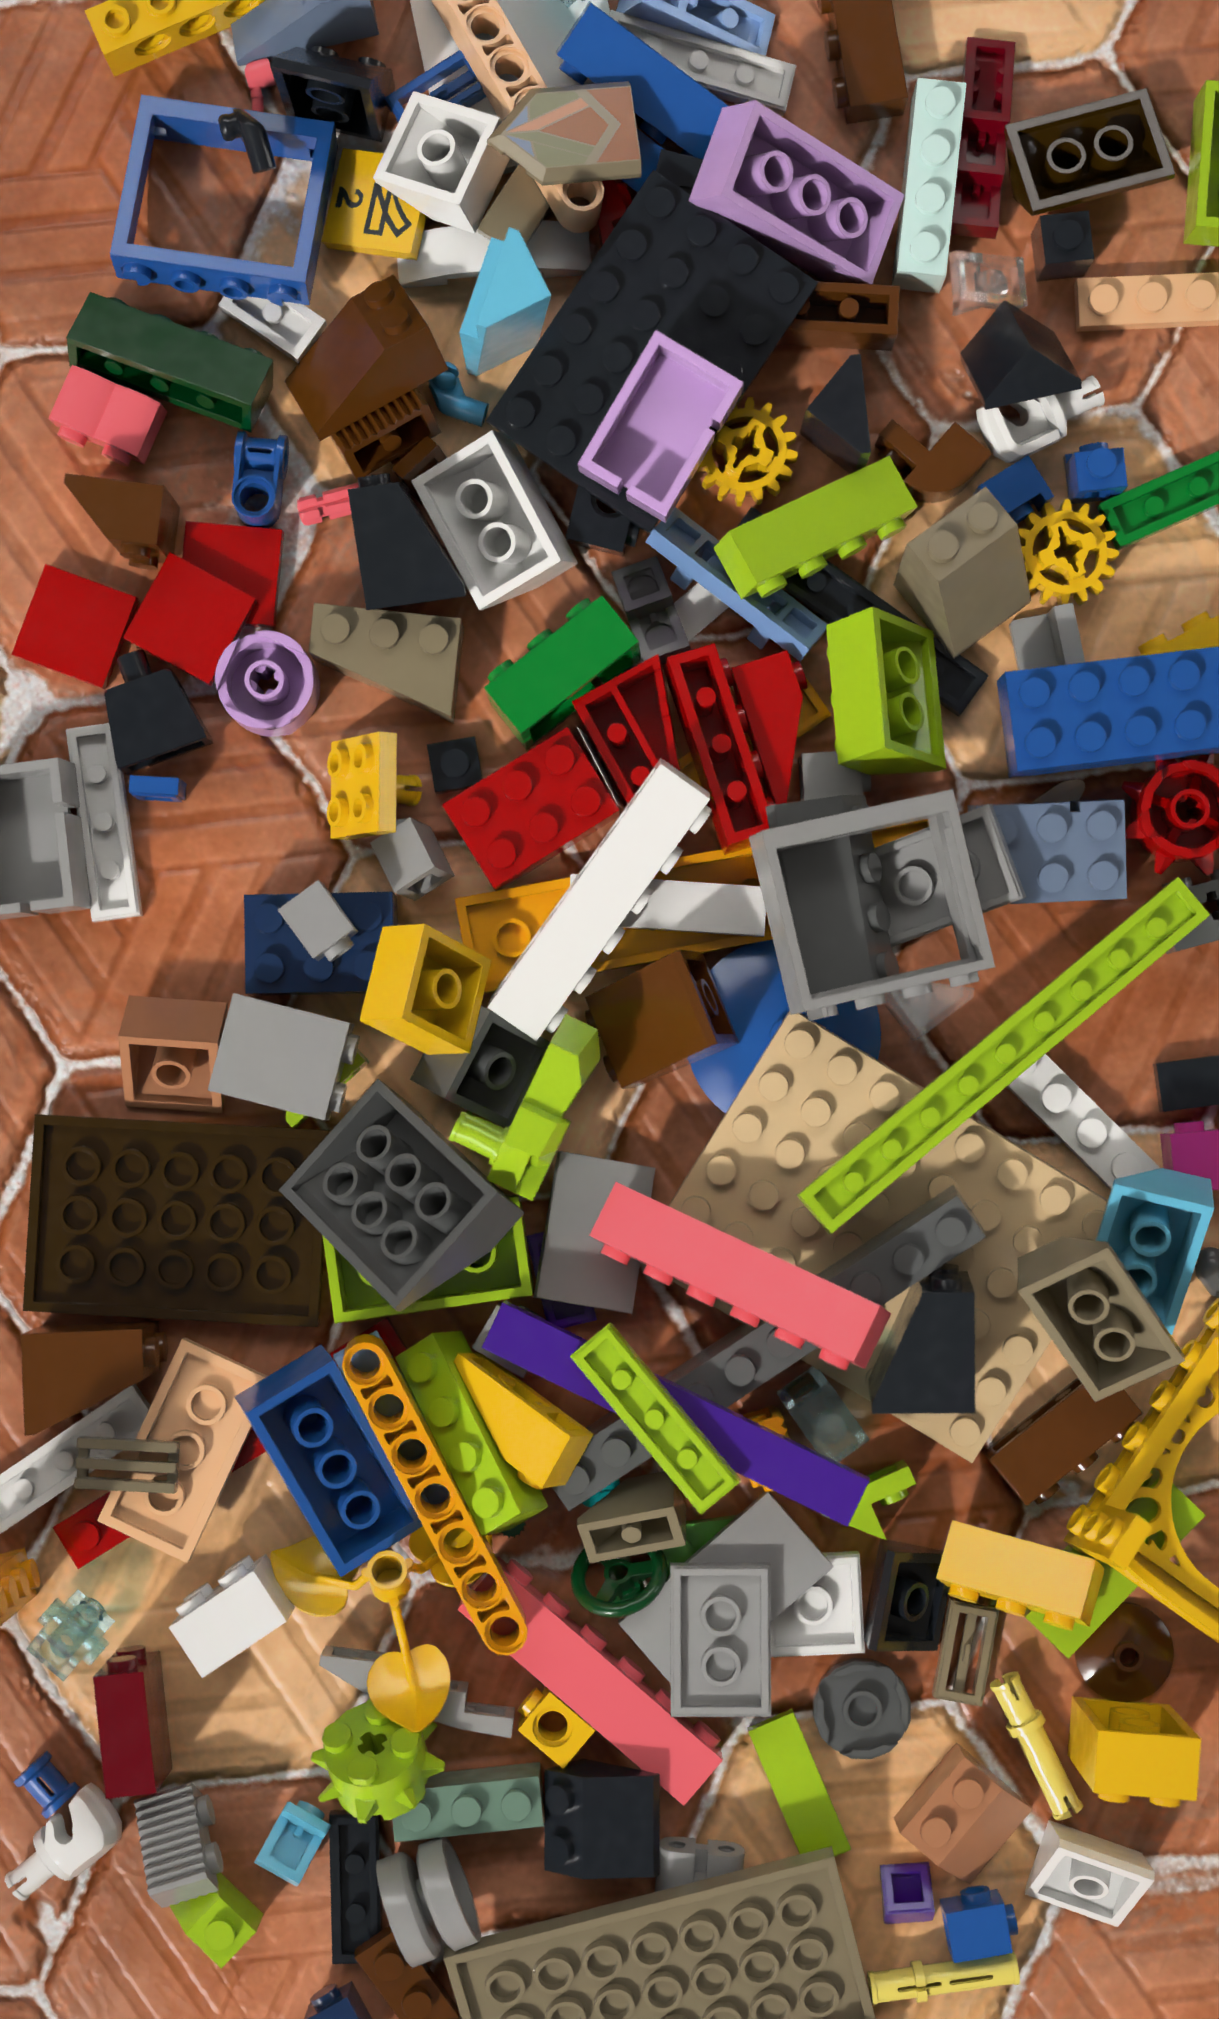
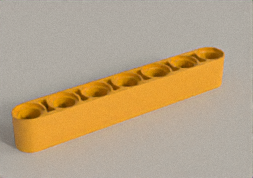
M362 1334L354 1337L348 1342L344 1350L342 1368L355 1397L483 1642L490 1651L498 1655L516 1653L527 1640L528 1630L524 1610L487 1538L481 1536L444 1457L387 1346L380 1338L374 1335ZM362 1349H369L378 1355L380 1363L373 1371L361 1372L352 1364L351 1358L353 1354ZM393 1394L400 1398L403 1407L396 1415L384 1416L376 1410L374 1405L376 1400L382 1395ZM408 1439H417L425 1445L426 1451L419 1459L407 1460L398 1452L400 1444ZM436 1483L445 1486L449 1491V1495L442 1503L430 1504L422 1498L421 1492L426 1486ZM455 1528H463L472 1535L471 1541L461 1548L449 1546L445 1542L444 1537L450 1530ZM483 1572L491 1575L495 1579L493 1586L483 1592L471 1589L467 1582L476 1573ZM500 1617H510L518 1624L516 1629L508 1635H498L490 1627Z

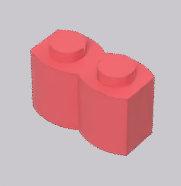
M72 365L48 419L60 428L57 435L62 439L83 448L87 441L104 447L101 453L103 456L128 467L131 460L145 464L168 411L160 402Z

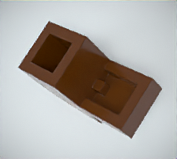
M893 419L881 431L875 444L880 450L878 453L880 459L890 455L898 472L900 473L904 470L908 474L904 483L913 499L924 503L942 502L958 495L986 465L992 454L956 422L951 425L930 451Z

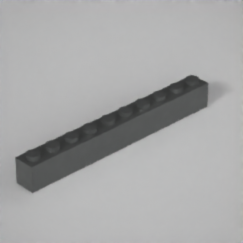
M952 1185L816 1276L882 1306L986 1236L982 1225L956 1187ZM760 1320L757 1328L743 1323L663 1377L727 1408L818 1347L805 1341L802 1348L798 1349L774 1337L773 1335L777 1327L763 1320ZM612 1411L586 1427L594 1435L566 1485L552 1487L568 1511L652 1457L619 1415Z

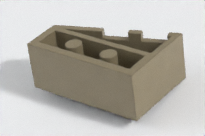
M314 603L309 653L316 662L364 684L376 687L398 697V699L406 703L418 706L454 724L464 626L461 618L377 609L366 610V608Z

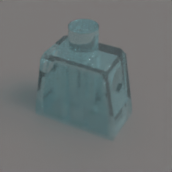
M813 1366L776 1392L790 1415L818 1453L841 1462L870 1441L820 1369H816ZM813 1388L809 1393L799 1398L804 1392Z

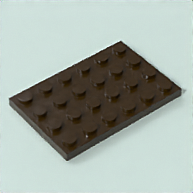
M35 1114L23 1311L304 1327L320 1326L324 1259L323 1236L279 1189L326 1138L331 1130Z

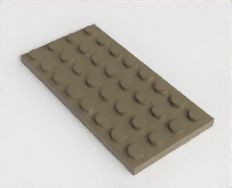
M832 1846L480 1937L479 1942L457 1951L452 1950L449 1946L444 1947V1961L461 2019H876Z

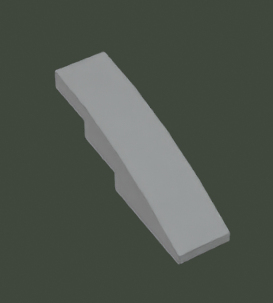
M326 1645L320 1655L319 1665L368 1694V1673L376 1659L387 1652ZM451 1680L446 1703L438 1717L434 1720L435 1722L467 1731L506 1738L512 1737L515 1707L467 1702L469 1682Z

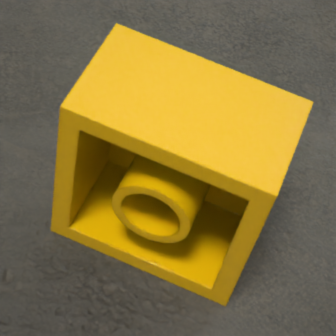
M425 923L382 927L359 1021L427 1055L470 1053L491 960Z

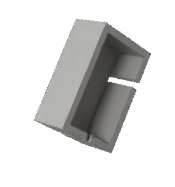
M57 757L0 765V920L36 916L39 913L53 914L91 909L82 821L80 816L71 814V808L80 807L75 763Z

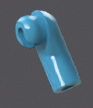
M445 362L448 370L429 380V388L438 410L444 415L482 427L489 404L465 396L458 378L459 371L457 367L450 362Z

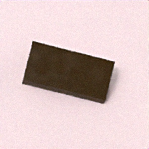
M1147 88L1007 124L1004 128L1013 198L1031 216L1171 180L1175 177V171Z

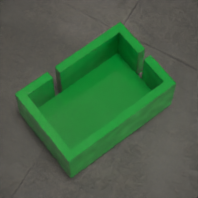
M602 595L593 602L589 598L579 602L566 614L565 617L568 622L554 633L550 629H546L538 634L526 646L529 650L526 655L515 663L511 659L504 661L487 677L490 683L484 689L491 706L526 750L576 712L572 701L595 689L590 681L598 676L604 684L628 671L641 661L638 639Z

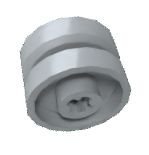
M447 1837L434 1838L419 1844L416 1857L417 1865L404 1851L378 1860L376 1864L378 1886L390 1927L405 1960L412 1968L439 1958L441 1937L454 1951L480 1941L481 1928L474 1899L460 1860Z

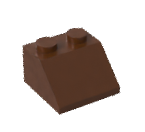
M65 473L64 484L104 536L118 550L120 555L125 559H129L130 566L156 570L159 563H164L169 552L174 554L180 507L165 486Z

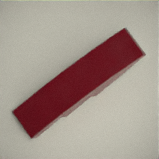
M967 37L962 82L966 83L951 235L996 239L999 228L1001 186L1005 174L1006 141L1004 128L1005 125L1010 124L1015 57V42Z

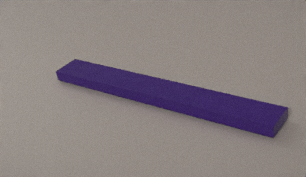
M508 1301L502 1302L482 1345L483 1349L616 1413L570 1357L588 1340ZM653 1372L735 1472L848 1527L869 1483V1477Z

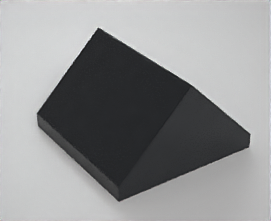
M1006 300L1000 304L960 353L961 363L985 410L1082 389L1081 378L1055 332Z
M861 354L850 355L809 405L799 433L849 474L866 467L871 454Z
M880 1538L864 1621V1640L868 1649L873 1651L938 1650L949 1587L936 1578L943 1550Z

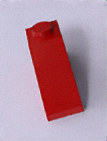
M788 650L731 668L734 686L732 687L737 702L742 705L749 727V732L747 733L752 748L757 751L763 767L764 778L762 779L768 797H772L775 805L787 803L803 699L801 690L808 688L800 661L791 662Z

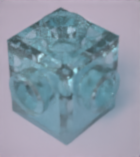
M77 1589L66 1603L56 1598L37 1620L44 1627L26 1650L64 1682L82 1660L90 1666L109 1645L110 1642L103 1635L115 1621L106 1614L104 1607L97 1600L87 1597Z

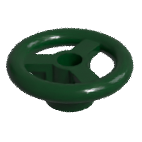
M584 1548L576 1558L571 1572V1587L575 1598L586 1610L602 1617H624L639 1612L656 1599L665 1584L667 1560L663 1550L648 1552L647 1555L651 1559L649 1561L630 1563L627 1560L617 1558L600 1561L605 1568V1581L597 1596L594 1597L586 1586V1572L591 1563H589ZM647 1578H651L649 1583L645 1587L643 1581H645Z

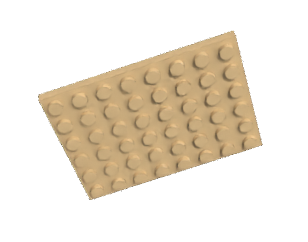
M788 1011L668 1206L817 1275L954 1185L982 1225L986 1236L946 1263L958 1265L959 1271H967L975 1292V1413L892 1415L973 1463L1052 1341L1018 1292V1258L1060 1237L1096 1240L1108 1200L970 1117L836 1231L828 1234L797 1197V1194L924 1088L815 1021H809L808 1017L802 1013L790 1015V1011ZM673 1278L672 1280L673 1282H675L676 1284H678L686 1290L689 1287L688 1284L683 1283L675 1278ZM910 1287L882 1305L884 1309L891 1313V1316L865 1369L852 1363L849 1364L846 1371L818 1358L822 1350L819 1347L801 1358V1360L870 1401L869 1377ZM716 1299L713 1305L727 1315L730 1314L733 1307L719 1299Z

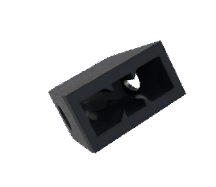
M144 650L133 651L117 658V663L125 683L104 691L115 761L119 770L125 774H130L214 744L178 677L170 668L152 673Z

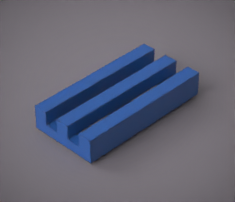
M459 50L386 96V106L391 113L393 112L396 121L399 123L404 112L402 106L408 103L413 91L423 93L466 65L469 69L467 72L448 84L438 87L429 95L446 101L477 81L476 75L462 51ZM477 81L476 84L448 102L470 108L486 98L480 82Z

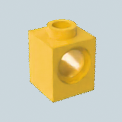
M535 1687L517 1710L522 1714L519 1718L518 1731L562 1769L595 1732V1729L547 1687L542 1692ZM556 1711L566 1718L567 1724L560 1731L550 1732L540 1724L539 1719L546 1712Z

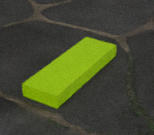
M793 1709L747 1727L799 1854L832 1846L835 1857L851 1850Z

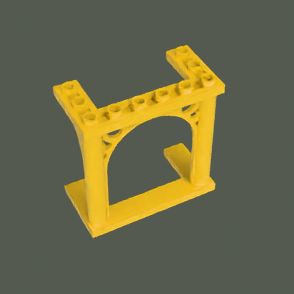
M1218 1298L1204 1314L1203 1322L1206 1325L1196 1340L1191 1339L1182 1347L1181 1351L1185 1355V1362L1178 1364L1169 1381L1164 1380L1155 1388L1149 1399L1151 1408L1141 1422H1135L1125 1433L1121 1442L1124 1449L1114 1464L1108 1463L1098 1474L1094 1482V1487L1097 1490L1087 1505H1080L1069 1518L1066 1526L1069 1532L1063 1541L1078 1552L1105 1562L1219 1644V1588L1206 1579L1187 1557L1175 1530L1171 1508L1173 1478L1184 1449L1195 1433L1210 1419L1219 1414ZM1208 1385L1213 1393V1398L1207 1406L1201 1407L1197 1400L1199 1397H1204L1206 1386ZM1179 1429L1182 1433V1438L1179 1442L1174 1443L1172 1438ZM1156 1468L1160 1473L1157 1484L1153 1488L1141 1486L1144 1481L1152 1476L1151 1470ZM1141 1497L1152 1498L1157 1503L1158 1513L1155 1518L1147 1522L1137 1514L1126 1511L1129 1503ZM1159 1530L1164 1534V1543L1161 1549L1156 1546L1155 1541L1149 1539L1148 1544L1144 1542L1147 1536L1154 1535ZM1171 1557H1174V1559L1177 1562V1565L1171 1562L1169 1559Z

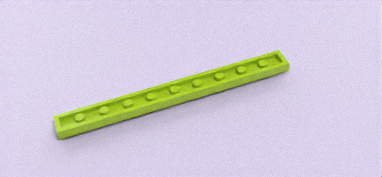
M1179 877L1173 879L799 1192L797 1197L826 1232L832 1234L1209 917L1208 911Z

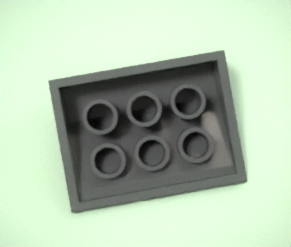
M379 1079L373 1083L279 1189L382 1297L399 1312L489 1253L525 1213L494 1183L486 1180L487 1176L410 1103Z

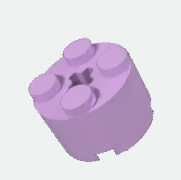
M262 630L241 639L238 638L224 650L216 666V689L223 707L238 724L252 733L269 737L290 735L305 724L316 709L320 696L318 671L304 649L294 639L283 633ZM272 674H274V679L278 682L277 688L275 690L268 689L263 694L264 691L259 687L258 682L260 679L269 680Z

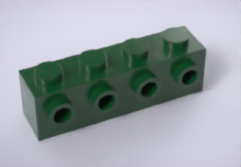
M90 292L66 337L69 366L74 365L112 382L250 433L273 389V359L264 356L261 352L252 348H241L222 341L206 331H195L176 324L166 316L146 313L130 307L122 300L114 297L106 298Z

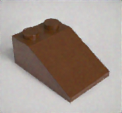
M393 274L382 281L372 283L364 291L350 298L284 382L319 441H322L447 371L448 367L428 324Z

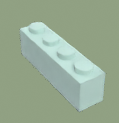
M917 78L911 98L901 191L905 195L899 210L892 285L900 286V289L939 293L946 278L966 83Z

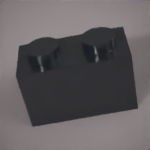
M588 1759L569 1762L564 1769L560 1766L545 1769L544 1870L579 1879L646 1878L659 1876L660 1774Z

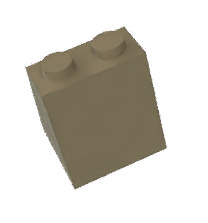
M986 486L907 543L894 582L895 588L926 626L933 631L934 636L953 659L1031 601L1018 526Z

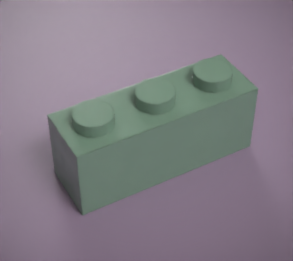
M540 1762L440 1772L428 1778L425 1784L426 1794L415 1809H411L409 1812L392 1819L394 1842L544 1827V1793Z

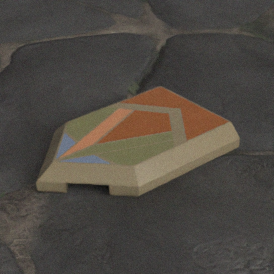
M629 81L530 89L487 139L488 145L501 155H508L527 170L526 174L542 186L640 178L642 174L632 90Z

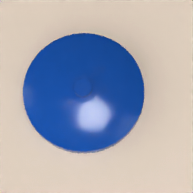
M773 940L744 945L726 955L710 970L739 1044L690 1064V1067L705 1095L724 1113L727 1112L789 1011ZM852 1000L836 1004L838 1015L813 1020L878 1060L881 1046V1026L877 1006L856 1010L855 1002ZM807 1011L801 1012L803 1015L807 1016Z

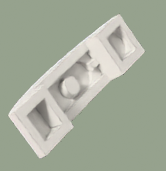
M542 220L527 245L539 272H543L544 278L581 276L591 264L589 231L574 233L565 229L559 221ZM453 226L424 230L417 261L397 258L399 283L403 288L448 285L447 279L478 277L490 240L479 234L478 231L472 233Z

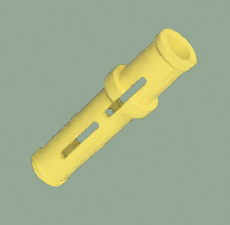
M1016 1671L1006 1673L1001 1676L1004 1683L1001 1684L1000 1680L996 1678L990 1684V1688L995 1693L1008 1720L1006 1729L1010 1737L1017 1738L1052 1810L1054 1819L1058 1821L1072 1817L1068 1808L1072 1807L1073 1812L1077 1814L1082 1810L1083 1804L1078 1799L1043 1727L1046 1720L1041 1710L1039 1711V1709L1034 1708L1020 1680L1019 1673Z
M1014 1951L1011 1954L959 1963L947 1961L922 1965L921 1960L911 1961L910 1967L876 1972L867 1971L872 2005L915 1998L917 2003L927 2002L928 1996L1020 1984L1019 1968Z

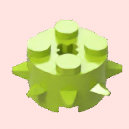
M370 1698L366 1703L347 1710L334 1723L329 1724L325 1728L322 1736L324 1747L312 1752L311 1761L328 1770L331 1779L329 1785L318 1796L319 1801L322 1803L338 1798L341 1807L356 1817L359 1823H367L373 1815H382L384 1820H392L409 1812L411 1809H415L426 1794L425 1784L428 1778L443 1772L446 1766L445 1761L428 1753L425 1744L426 1739L437 1727L436 1723L433 1721L420 1732H410L383 1716L374 1707Z

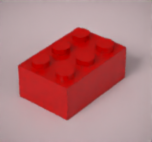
M568 727L442 804L445 812L495 891L502 890L620 816L618 806Z

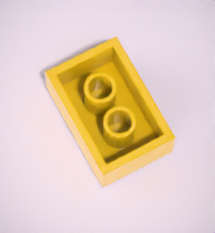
M1072 1696L1067 1756L1093 1793H1098V1798L1108 1802L1126 1803L1129 1802L1130 1796L1150 1797L1149 1802L1165 1807H1178L1181 1805V1800L1197 1801L1201 1738L1170 1704L1134 1701L1119 1702L1109 1699Z

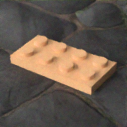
M183 1338L136 1436V1439L180 1441L177 1492L169 1494L111 1490L97 1521L188 1563L194 1554L252 1429L234 1396L266 1378L267 1375L190 1339ZM129 1451L126 1460L168 1462V1453ZM120 1471L117 1478L167 1481V1473Z

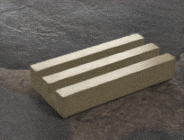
M87 1436L77 1438L76 1448H78V1457L75 1463L77 1477L74 1479V1489L169 1494L177 1492L180 1441ZM90 1449L168 1453V1462L90 1458ZM89 1469L167 1473V1481L88 1476Z
M949 1597L932 1689V1696L934 1698L982 1707L1000 1611L994 1605L985 1606L980 1605L978 1602H964ZM961 1612L966 1613L953 1689L951 1690L946 1689L959 1613ZM977 1616L985 1617L974 1683L972 1693L964 1692L976 1620Z

